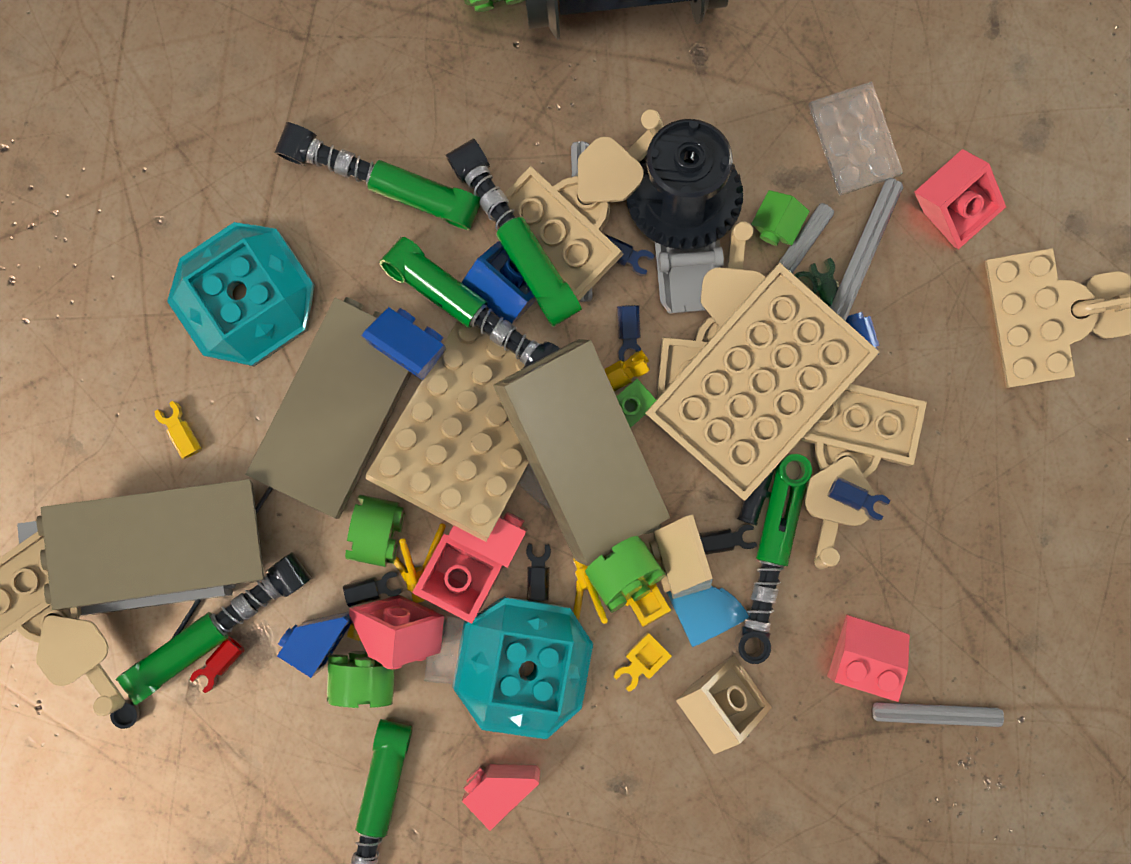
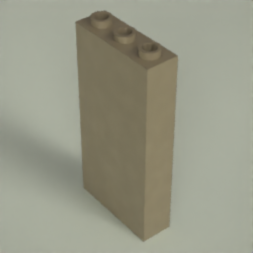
M345 297L344 301L334 298L245 474L335 519L340 518L412 374L371 346L361 336L382 313L375 311L372 316L362 311V304L348 297Z
M578 339L493 384L575 561L589 566L600 555L605 558L613 552L611 548L616 544L633 536L639 537L642 534L653 533L661 528L662 522L670 518L591 340Z
M251 479L41 507V516H37L36 519L39 536H44L45 549L40 551L41 565L43 570H48L49 583L44 584V596L46 603L51 604L52 610H63L265 580Z

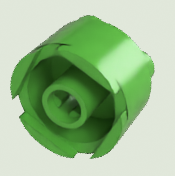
M359 495L360 505L355 504L347 541L353 542L352 551L346 550V559L386 567L387 563L394 564L398 551L397 540L394 537L396 531H402L405 519L404 507H399V502Z
M638 536L630 537L611 548L612 553L605 558L600 555L585 570L589 581L611 613L622 608L631 597L634 601H638L651 591L648 585H654L666 576L648 547Z
M364 651L349 652V658L348 655L342 654L329 655L327 672L328 704L348 708H359V705L370 704V708L392 705L395 669L383 667L378 661L368 658L367 652Z

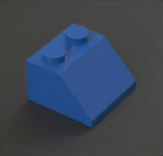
M500 241L496 242L477 258L461 282L488 302L487 307L492 309L499 318L503 317V321L507 320L511 324L521 317L536 300Z
M388 307L361 336L378 351L421 380H424L446 350L445 345L441 343L443 337L428 326L424 331L413 324L416 318L402 308L395 312Z
M349 612L308 620L299 626L295 624L292 629L288 628L278 643L282 649L277 657L312 678L324 668L328 661V656L333 654L349 629L350 624L353 623Z

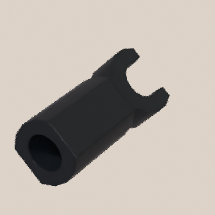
M749 524L741 525L734 532L728 528L699 533L705 555L732 551L734 546H740L744 549L755 548L757 546L756 542L746 543L742 538L743 533L748 530H754V526Z
M528 544L526 554L531 561V566L527 567V600H549L550 567L545 566V562L551 554L550 545L545 544L544 555L537 557L533 554V545Z
M398 571L386 573L381 580L373 577L344 585L343 592L348 607L381 599V594L397 596L402 593L403 588L391 589L388 585L390 578L399 575Z

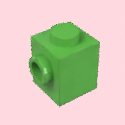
M769 190L751 225L761 233L760 238L765 242L775 246L779 242L792 246L810 211L794 196Z
M638 379L634 380L616 396L630 428L646 415L645 412L656 401Z

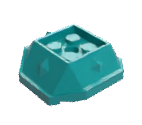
M233 222L179 259L167 302L203 356L256 366L308 331L315 284L277 229ZM240 284H245L247 289L246 295L240 300H235L233 297L234 288Z
M504 596L478 613L472 624L467 621L464 622L452 688L482 730L548 739L582 709L593 643L571 608ZM526 661H532L534 663L533 672L528 676H520L519 668L521 664Z

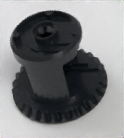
M682 119L671 122L661 128L652 138L647 155L639 162L644 171V178L641 185L626 199L629 213L640 231L660 245L681 250L708 246L721 239L731 230L742 209L743 186L740 174L737 173L735 165L732 164L731 146L719 129L705 121Z

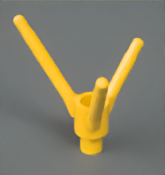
M444 523L439 525L423 566L414 567L406 540L404 538L399 540L406 567L397 556L394 565L399 570L404 581H406L407 590L411 591L412 600L415 603L425 601V599L412 592L443 536L446 528Z
M573 558L577 568L575 571L577 581L573 613L579 621L583 592L588 590L601 622L606 624L608 619L598 593L585 573L588 566L575 561Z

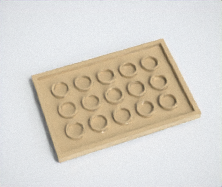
M778 263L645 414L745 501L878 355L879 351L781 263Z
M457 320L444 342L445 352L419 384L368 470L366 479L487 542L529 464L493 384L523 369L525 365L520 362V359H516V354L510 350L505 351L504 347H500L492 342L488 334H481V329L477 326L467 328Z

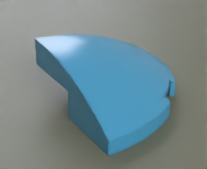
M711 586L710 589L675 599L672 598L670 591L666 592L692 647L731 629L749 618L742 604L722 587L717 589Z

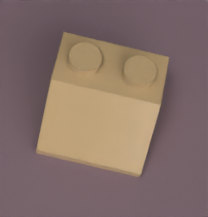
M693 514L654 531L655 541L650 542V546L656 561L661 560L666 574L661 579L664 592L670 591L672 598L675 599L710 589L713 578Z
M735 655L729 657L694 682L676 700L714 755L740 744L772 709Z

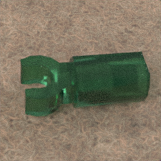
M829 258L825 260L827 266L826 273L818 272L815 263L809 266V273L819 283L817 290L821 300L831 307L840 285L833 276L836 267L835 263Z

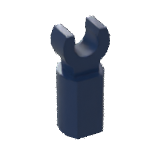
M604 233L624 254L616 263L624 267L628 264L636 274L646 276L647 270L638 265V260L647 258L652 261L655 255L648 250L637 252L633 250L634 246Z
M639 305L617 306L618 339H623V344L618 350V358L623 362L625 360L624 353L627 349L631 348L636 352L642 350L637 344V339L641 338Z
M838 476L833 481L827 495L857 511L863 509L868 518L874 521L883 519L881 514L874 511V503L879 502L883 505L890 503L886 496H871L868 494V490Z

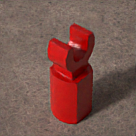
M228 636V639L222 642L206 660L207 666L194 671L190 680L193 682L200 675L206 676L208 684L202 691L204 693L209 692L216 686L217 676L225 674L245 651L244 647L234 638Z

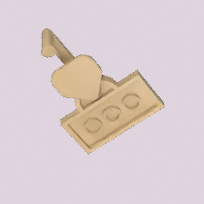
M654 109L646 110L642 114L641 123L648 130L628 151L610 137L597 138L580 154L578 158V176L563 179L555 186H552L530 166L504 193L509 201V208L515 210L514 216L525 219L561 278L570 286L578 301L624 255L602 233V230L608 223L610 214L609 202L626 200L643 181L644 171L639 162L647 155L649 144L654 135L664 127L659 113Z
M738 222L731 229L727 268H713L703 278L700 301L710 317L699 327L695 340L662 337L656 400L765 279V276L760 272L743 270L745 244L753 234V228L748 222Z
M1053 248L985 261L1007 388L1075 377L1070 344L1083 340L1091 331L1104 339L1131 334V277L1128 274L1120 271L1093 276L1086 286L1072 280H1059Z
M850 384L800 439L801 441L815 444V459L821 470L810 478L805 496L807 511L812 516L823 519L814 564L818 569L823 570L839 563L840 555L834 549L839 523L848 526H860L869 519L863 509L857 511L827 496L833 481L838 476L868 490L869 495L875 496L874 490L866 478L877 469L880 460L909 467L913 466L927 402Z
M37 531L0 557V642L17 630L24 638L39 643L36 663L46 678L54 685H69L85 674L101 696L94 702V712L98 716H107L121 709L125 703L124 697L100 665L108 654L107 640L92 621L79 619L81 607L52 610L51 604L46 603L44 584L49 583L48 570L42 569L40 551L45 549L44 536H39Z

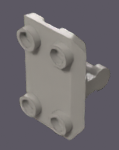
M720 239L708 246L689 250L669 248L655 242L660 302L667 312L672 314L705 311L700 301L702 281L709 270L718 267L722 268L724 264Z

